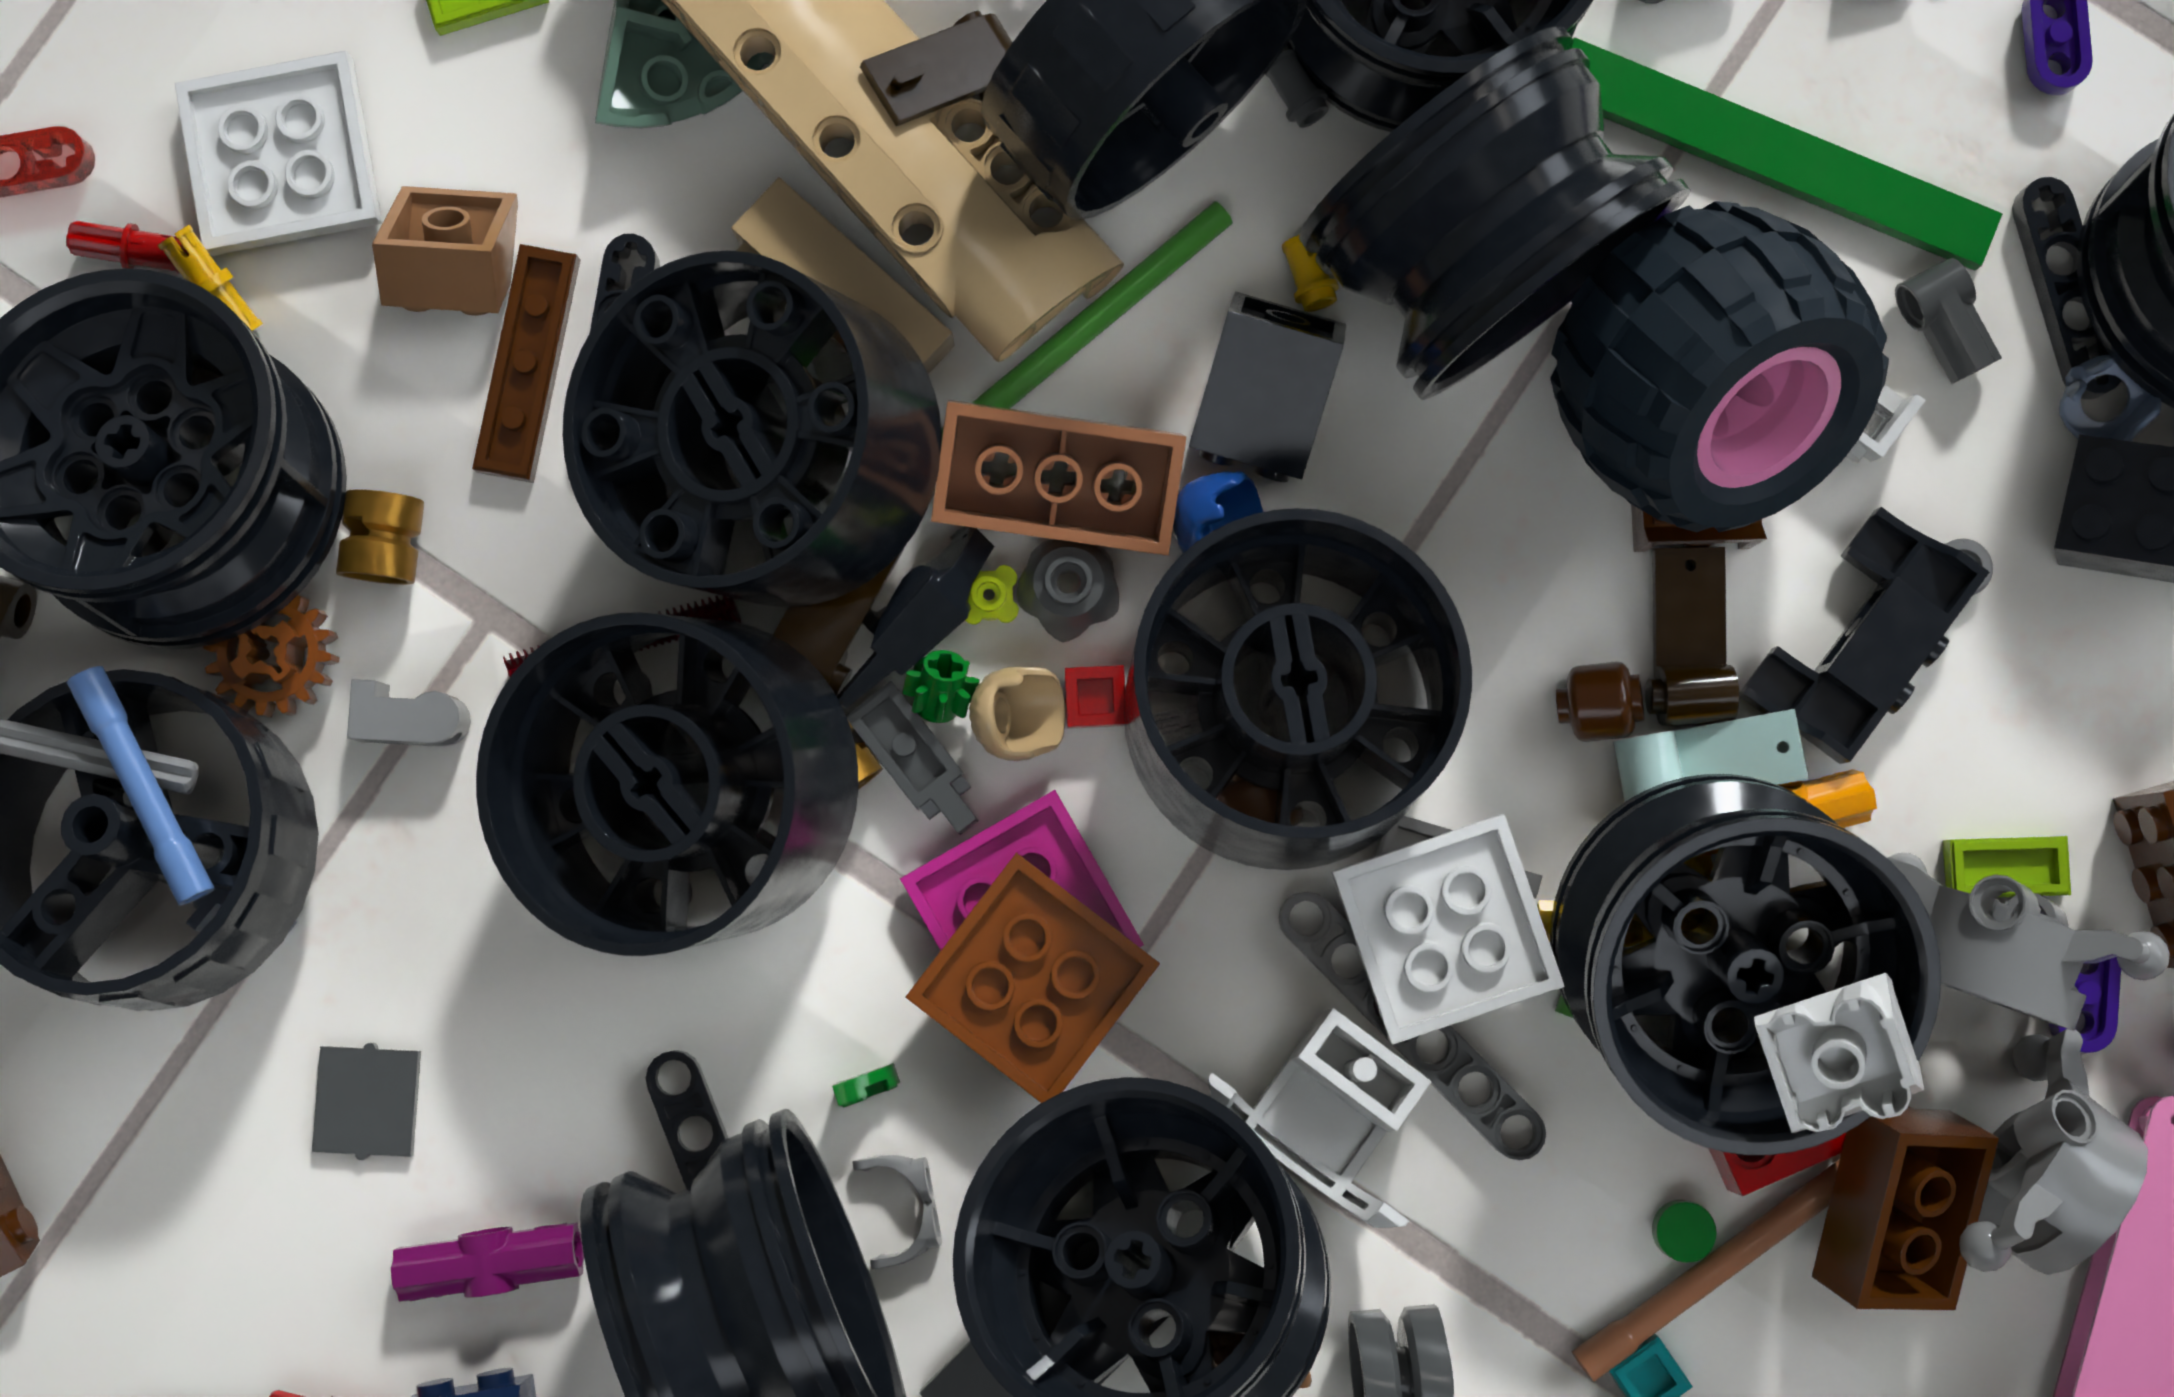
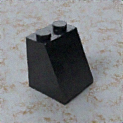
M1235 291L1189 447L1199 449V456L1215 464L1230 466L1233 464V460L1256 466L1255 472L1258 475L1273 481L1288 482L1290 476L1302 480L1344 347L1346 323Z

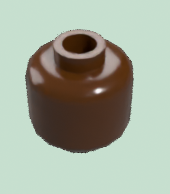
M1616 661L1573 667L1567 676V688L1556 689L1559 723H1571L1573 733L1580 741L1590 742L1626 738L1633 733L1636 722L1645 720L1640 675H1630L1629 669L1622 662Z

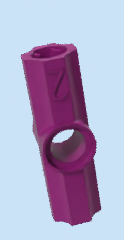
M577 1222L545 1225L519 1231H513L512 1227L478 1230L458 1235V1239L394 1249L393 1261L390 1267L392 1286L396 1291L399 1302L416 1301L431 1297L438 1298L458 1293H464L466 1298L496 1295L519 1289V1285L579 1277L583 1274L584 1253Z

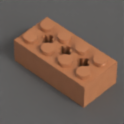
M948 400L931 522L1169 556L1187 436L1174 432ZM996 452L1008 454V463H1016L1017 466L1015 475H1005L1003 484L990 482L991 473L982 472L983 461H993ZM1055 461L1066 462V471L1075 473L1073 483H1063L1061 492L1049 491V481H1041L1042 471L1052 470ZM1114 470H1124L1125 480H1131L1133 483L1131 492H1121L1119 501L1109 500V492L1100 489L1102 479L1112 478Z

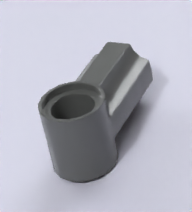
M1954 258L1947 259L1897 284L1895 298L1902 316L1913 329L1924 332L1951 384L1978 372L2002 358L1973 305L1976 301V290L1972 278L1958 260Z

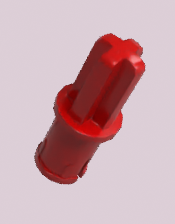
M74 221L69 225L68 234L66 235V247L75 256L119 262L123 269H134L137 265L174 271L180 274L163 250H160L157 246L171 237V235L140 231L139 226L133 223H128L125 228L83 221ZM173 236L177 243L180 245V247L183 249V251L186 253V255L189 256V253L181 244V242L177 239L176 236Z

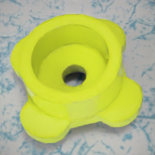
M1001 565L995 571H980L972 583L968 599L971 610L968 618L965 620L967 623L976 625L982 620L992 621L997 619L1002 623H1010L1017 617L1019 608L1013 601V586L1017 583L1018 578L1013 568ZM988 589L993 590L995 593L992 600H986L983 597L984 592Z

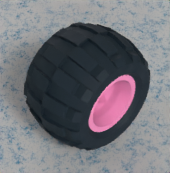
M1714 201L1702 209L1694 210L1689 205L1662 215L1657 221L1638 232L1635 231L1614 248L1586 278L1571 300V307L1557 330L1551 352L1552 356L1557 360V365L1550 380L1559 414L1574 445L1580 450L1586 464L1613 492L1624 497L1631 505L1657 520L1675 524L1679 528L1693 532H1699L1714 527L1718 532L1745 527L1783 510L1820 484L1843 461L1862 435L1875 411L1877 401L1885 385L1889 358L1882 353L1887 335L1875 306L1855 272L1840 260L1836 253L1808 229L1759 208L1744 207L1738 203Z

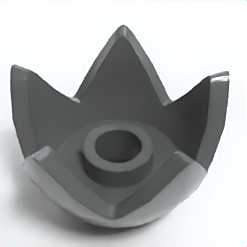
M1056 539L1042 542L1031 552L1027 566L1018 580L1016 602L1024 612L1038 618L1047 633L1062 643L1068 642L1080 636L1091 624L1107 621L1118 612L1119 590L1114 577L1113 561L1107 551L1098 545ZM1065 573H1073L1079 578L1080 587L1073 593H1064L1057 586L1059 577Z

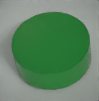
M1674 1200L1666 1203L1658 1210L1652 1223V1235L1657 1247L1665 1255L1679 1262L1691 1263L1701 1260L1709 1254L1716 1241V1225L1711 1214L1702 1206L1688 1200Z

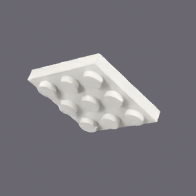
M346 50L174 83L201 243L211 256L382 224L353 58Z
M1500 814L1331 872L1389 1042L1392 1045L1565 987L1505 814Z

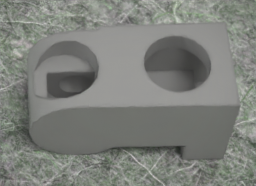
M351 679L347 739L365 743L450 746L461 741L469 731L471 724L470 712L466 705L456 697L431 691L425 692L415 699L389 697L390 685L376 680Z

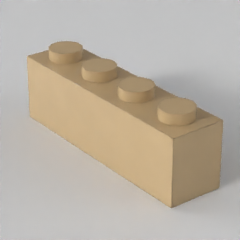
M780 177L731 227L740 244L736 251L754 253L782 262L881 315L908 340L920 357L928 374L955 346L951 330ZM837 330L830 340L847 353L845 343Z

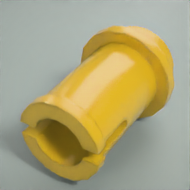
M1299 235L1285 241L1281 248L1286 255L1297 288L1293 296L1295 302L1302 304L1306 312L1318 311L1334 304L1337 301L1335 292L1339 289V284L1336 279H1331L1329 274H1325L1315 260L1317 253L1308 252L1300 242Z

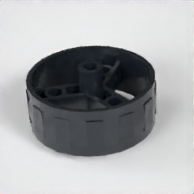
M1047 0L1018 34L996 67L983 96L981 115L984 124L1001 142V148L1048 200L1055 202L1070 218L1076 220L1092 218L1116 207L1143 190L1190 153L1220 125L1262 79L1285 49L1300 24L1307 7V0Z
M127 669L106 671L127 713L128 724L141 750L158 753L149 715L177 711L209 714L232 742L246 775L251 810L249 827L174 814L183 834L192 842L214 888L230 892L216 916L187 946L157 966L123 979L89 982L78 973L79 969L158 881L167 884L155 860L154 848L133 806L124 804L123 795L125 791L119 779L75 770L81 797L70 804L64 812L61 821V836L65 845L71 851L35 892L32 893L30 866L34 835L48 798L68 768L0 754V964L14 976L58 996L86 1003L122 1007L136 1011L187 1007L222 994L255 972L284 941L303 909L315 873L319 833L314 798L300 764L282 740L241 707L208 690L204 691L175 677ZM67 681L47 689L17 709L7 719L9 721L99 740L90 730L67 685ZM161 789L173 812L168 790ZM224 850V854L221 860L218 862V858L221 852ZM113 866L116 867L117 869L114 870V871L100 884V882L103 880V878L106 876V874L109 872V870H110Z

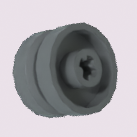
M1435 1304L1404 1307L1397 1326L1398 1347L1395 1344L1390 1320L1381 1309L1350 1311L1348 1317V1344L1353 1397H1454V1380L1450 1353L1441 1314Z

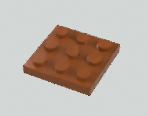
M1016 852L905 998L1035 1099L1043 1103L1065 1090L1160 963Z

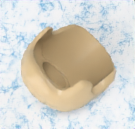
M1007 667L989 673L976 687L969 707V718L976 740L981 743L986 752L1004 760L1022 761L1048 753L1060 745L1064 737L1067 712L1063 689L1054 673L1040 667Z

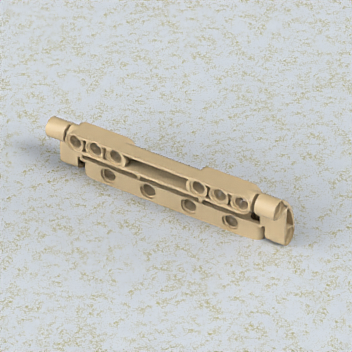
M661 0L935 304L950 318L956 316L996 362L999 363L1016 352L1078 296L1082 294L1086 299H1089L1099 293L1122 270L1124 263L1084 219L1076 220L1068 217L1055 202L1047 199L1025 173L1018 182L1011 185L1001 184L993 178L995 171L1004 165H1013L1019 169L1020 167L1001 148V142L984 124L981 115L982 101L969 97L912 121L895 126L860 69V65L863 60L916 41L919 38L884 0ZM766 52L775 56L773 63L764 70L756 71L747 67L748 61L757 53ZM967 123L978 124L985 130L982 137L974 142L961 141L955 136V132L960 126ZM837 138L849 139L854 143L850 153L839 158L830 157L825 154V147L829 142ZM1051 207L1059 211L1063 218L1057 225L1044 228L1035 224L1031 216L1040 208ZM915 224H923L930 227L934 232L928 242L923 245L914 246L902 240L906 229Z

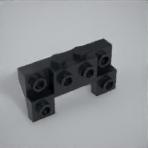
M1879 507L1872 512L1841 554L1843 559L1878 585L1816 669L1812 670L1782 648L1776 646L1769 651L1739 692L1741 698L1763 714L1795 709L1800 735L1839 764L1851 762L1887 712L1895 714L1907 702L1915 689V686L1909 683L1921 665L1926 668L1929 667L1946 649L1949 639L1944 634L1990 573L1961 550L1924 535L1896 518L1883 507Z

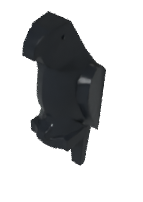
M964 526L957 530L950 537L952 542L943 552L925 566L920 565L913 568L901 580L886 607L878 612L870 609L863 624L874 635L870 647L874 652L837 695L840 704L846 709L894 670L902 676L968 618L971 610L968 599L972 583L995 547L977 528Z

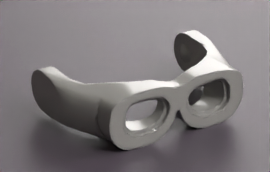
M879 1155L852 1161L854 1170L868 1171L873 1167L879 1166L895 1169L912 1183L923 1202L922 1224L914 1243L910 1248L900 1253L881 1254L870 1259L871 1269L904 1264L920 1256L929 1248L941 1246L942 1239L926 1157L913 1159L900 1155Z

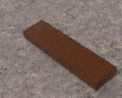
M523 244L519 245L472 467L477 473L534 483L581 261L577 254Z

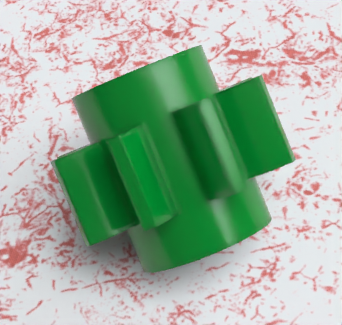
M947 650L933 651L920 659L914 665L913 670L906 671L902 694L914 697L911 711L918 713L920 717L933 723H946L953 720L956 716L965 718L969 703H971L976 687L980 683V679L967 677L970 662L965 661L960 655Z

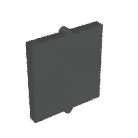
M367 1043L363 1048L320 1046L312 1152L355 1154L358 1160H365L370 1155L414 1156L421 1051L378 1049L376 1043Z

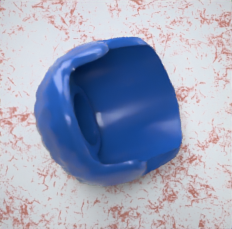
M1240 471L1212 473L1207 476L1198 477L1182 488L1177 498L1173 529L1179 548L1183 553L1212 531L1232 521L1263 512L1258 490L1253 480L1247 474Z

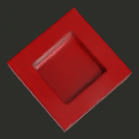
M1124 665L1065 668L1068 729L1124 726Z

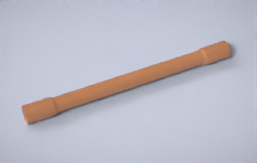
M1840 1159L1625 1317L1612 1321L1571 1351L1588 1377L1593 1382L1598 1380L1632 1355L1641 1343L1827 1208Z

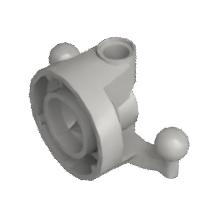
M1901 852L1888 857L1905 875L1918 893L1928 912L1940 953L1941 984L2075 1031L2087 997L2079 993L2074 986L2083 964L2099 963L2117 957L2119 967L2123 972L2138 980L2156 978L2168 966L2170 953L2167 944L2160 936L2153 932L2137 931L2124 935L2112 930H2074L2068 927L2066 914L2060 906L2039 894L2033 893L2031 889L2008 876L1995 874L1985 877L1975 884L1969 894L1941 885L1928 875L1926 866L1921 859L1911 853ZM2011 891L2016 894L2013 898L2006 901L2005 904L1996 899L2002 893ZM2041 908L2045 910L2046 915L2040 913Z
M2066 1029L2051 1038L2041 1034L2028 1035L2021 1038L2013 1048L2014 1067L2021 1076L2034 1082L2048 1080V1088L2043 1101L2014 1114L2004 1121L1993 1133V1135L1999 1138L1979 1220L1968 1225L1959 1240L1961 1256L1969 1266L1982 1272L1996 1271L2002 1268L2011 1257V1254L2032 1269L2047 1275L2070 1270L2092 1256L2117 1231L2137 1200L2147 1173L2148 1148L2138 1132L2112 1115L2090 1097L2087 1074L2080 1057L2083 1039L2076 1029L2075 1031Z

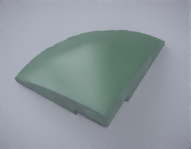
M614 0L595 117L596 124L620 128L664 127L672 125L673 122L685 120L699 114L705 115L726 104L743 91L661 0ZM766 52L757 53L748 61L747 67L756 71L761 70L764 65L770 63L774 55Z

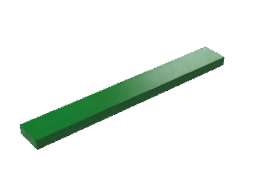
M1573 38L1572 48H1579L1590 60L1589 71L1600 83L1603 118L1942 258H1954L1964 267L1976 271L1983 265L2003 213L1588 42Z

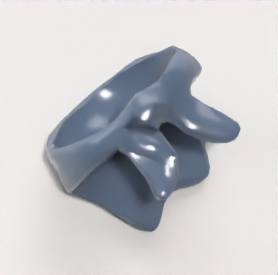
M2110 355L2097 356L2078 366L2072 367L2065 377L2066 387L2059 403V415L2065 427L2077 439L2079 434L2132 441L2161 411V399L2152 396L2135 383ZM2105 374L2114 375L2121 379L2127 387L2128 399L2126 407L2120 415L2112 420L2104 422L2094 421L2083 411L2081 396L2087 388V383L2095 377Z

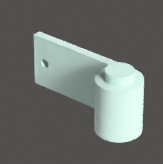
M1795 709L1613 741L1624 802L1662 783L1703 774L1749 776L1776 785L1809 779Z

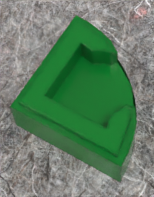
M892 1063L837 1082L832 1087L838 1105H842L844 1108L864 1101L873 1095L898 1087L897 1084L900 1083L895 1064Z

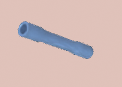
M96 666L75 674L67 680V685L90 730L98 737L154 848L155 860L178 905H186L208 895L215 888L192 842L183 834L128 724L127 713L103 666Z

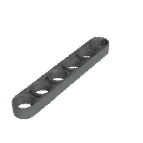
M1302 892L1286 899L1280 908L1278 918L1280 929L1286 938L1389 1041L1382 1018L1375 1012L1373 1004L1374 995L1365 969L1363 968L1357 976L1347 979L1336 974L1332 967V955L1336 948L1347 943L1356 945L1349 922L1324 897L1317 893ZM1299 902H1313L1322 911V926L1313 935H1300L1290 925V912ZM1451 1025L1438 1029L1444 1033L1449 1045L1446 1056L1438 1063L1430 1064L1420 1059L1416 1051V1042L1419 1036L1393 1044L1418 1072L1432 1081L1431 1085L1495 1150L1510 1159L1519 1161L1530 1159L1539 1153L1545 1144L1546 1138L1545 1124L1539 1114ZM1471 1072L1484 1074L1490 1082V1096L1484 1103L1478 1106H1468L1459 1097V1082L1463 1076ZM1514 1115H1523L1528 1118L1533 1129L1532 1139L1526 1146L1520 1149L1507 1147L1502 1141L1500 1133L1505 1120Z

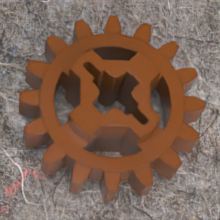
M297 595L285 608L276 614L290 617L291 619L288 622L282 620L275 627L262 623L235 638L203 646V649L217 654V661L205 667L207 674L223 676L224 678L215 689L217 694L230 697L237 693L234 699L235 705L241 707L246 712L255 705L257 715L272 718L276 705L282 714L295 715L297 710L296 699L314 705L318 700L312 690L313 686L316 683L331 686L333 682L328 675L323 673L324 666L337 664L340 657L326 652V645L338 639L337 633L319 628L328 617L327 614L317 608L306 612L310 600ZM264 640L278 644L274 648L273 653L277 658L276 662L279 666L265 662L270 657V652L266 648L268 644ZM239 641L238 655L236 657V649ZM308 647L307 661L303 667L305 649ZM269 678L283 687L282 689L270 692H262L253 688L256 683L262 685Z

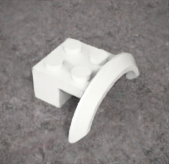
M1334 1008L1320 1013L1253 1108L1237 1094L1234 1088L1214 1073H1211L1208 1077L1211 1098L1228 1107L1244 1120L1262 1139L1277 1161L1333 1202L1374 1228L1403 1227L1407 1225L1409 1220L1385 1202L1372 1197L1351 1182L1385 1134L1398 1131L1432 1081Z

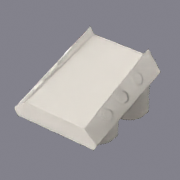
M1887 973L1754 1017L1755 1027L1791 1133L1805 1129L1813 1132L1831 1130L1842 1122L1843 1117L1863 1110L1870 1116L1879 1119L1900 1116L1908 1108L1911 1095L1924 1091L1919 1061L1915 1056L1894 992L1892 979Z

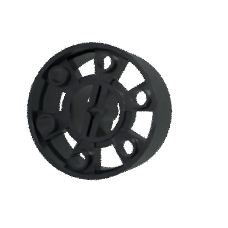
M727 250L689 255L669 262L633 283L609 306L589 333L572 370L565 398L562 436L568 478L581 511L598 537L624 562L648 576L674 585L761 605L800 607L823 603L854 591L884 570L904 549L921 523L933 496L939 472L942 432L938 403L929 375L911 344L890 322L866 306L782 262L754 253ZM746 317L750 319L747 335L725 336V330ZM838 330L845 343L854 374L834 382L823 383L811 376L806 368ZM776 382L785 400L787 417L767 386L768 384ZM848 402V412L846 415L842 404ZM850 451L852 452L842 482L832 501L827 505L823 500L831 493L842 476ZM725 459L740 483V488H737L732 481ZM664 483L673 493L669 499H667ZM793 517V527L788 535L784 518ZM753 518L754 534L759 542L762 543L766 562L740 572L724 575L735 520Z
M1280 509L1252 514L1212 531L1193 544L1168 569L1153 591L1138 629L1125 688L1124 727L1129 754L1145 791L1159 811L1185 836L1206 850L1231 861L1264 869L1294 870L1327 865L1350 857L1383 837L1403 818L1444 770L1455 752L1469 713L1472 693L1470 648L1463 623L1446 588L1426 563L1395 537L1362 520L1318 509ZM1303 574L1332 581L1362 597V599L1347 619L1326 608L1300 603ZM1227 581L1246 623L1236 628L1219 642L1177 611L1203 591ZM1259 582L1269 583L1277 589L1280 599L1270 604L1259 602L1252 595L1250 587ZM1368 624L1382 627L1389 636L1390 644L1381 647L1371 645L1363 637L1361 627ZM1169 652L1181 654L1188 661L1190 669L1181 675L1166 673L1159 666L1158 658ZM1254 652H1257L1263 687L1258 703L1259 714L1263 722L1270 728L1271 736L1261 731L1248 719L1239 705L1234 689V669L1243 659ZM1412 652L1422 676L1428 709L1378 704L1376 667ZM1315 654L1328 662L1336 671L1347 695L1348 717L1346 726L1331 737L1323 701V693L1327 686V672ZM1148 690L1197 696L1198 717L1202 732L1166 746L1151 711ZM1391 737L1403 740L1410 749V761L1401 763L1388 756L1383 750V740ZM1359 758L1401 788L1402 791L1375 812L1351 821L1332 780L1346 772ZM1193 766L1201 769L1208 777L1209 786L1204 790L1182 768ZM1235 774L1256 786L1277 791L1274 823L1248 816L1217 799ZM1294 810H1308L1315 814L1320 822V826H1292L1290 821L1291 812Z
M642 612L605 615L578 623L561 631L530 654L511 675L491 709L480 743L476 770V798L484 839L494 864L515 897L533 916L562 937L593 950L623 956L665 954L738 937L768 927L793 913L820 888L838 862L852 829L859 789L856 747L847 717L831 686L805 656L776 636L750 625L726 620ZM679 635L677 690L667 691L654 696L651 682L648 676L641 670L634 653L659 639ZM724 657L735 666L728 679L722 670ZM617 680L626 696L621 705L618 704L614 697V685ZM751 686L757 692L773 724L772 728L763 733L753 719L739 707ZM582 718L594 726V729L589 733L580 748L574 773L569 772L571 751L575 734ZM671 722L681 727L693 738L702 754L694 751ZM774 788H784L782 814L775 837L763 829V826L771 810ZM645 813L650 817V819L655 823V825L660 829V831L649 821ZM591 835L604 848L617 856L625 858L611 884L593 863L582 840ZM714 868L732 907L706 925L687 926L688 906L692 899L689 872ZM657 880L662 882L661 907L655 901L653 894Z

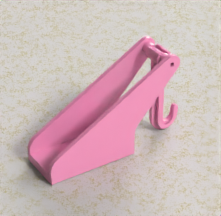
M2158 1096L2147 1097L2137 1102L2131 1110L2127 1125L2141 1135L2148 1148L2147 1173L2136 1202L2117 1231L2090 1258L2052 1397H2174V1096L2164 1098Z

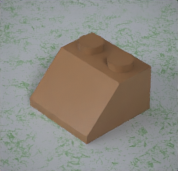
M402 186L372 243L381 306L403 307L413 312L429 309L454 310L473 316L499 313L512 279L518 210L517 194Z

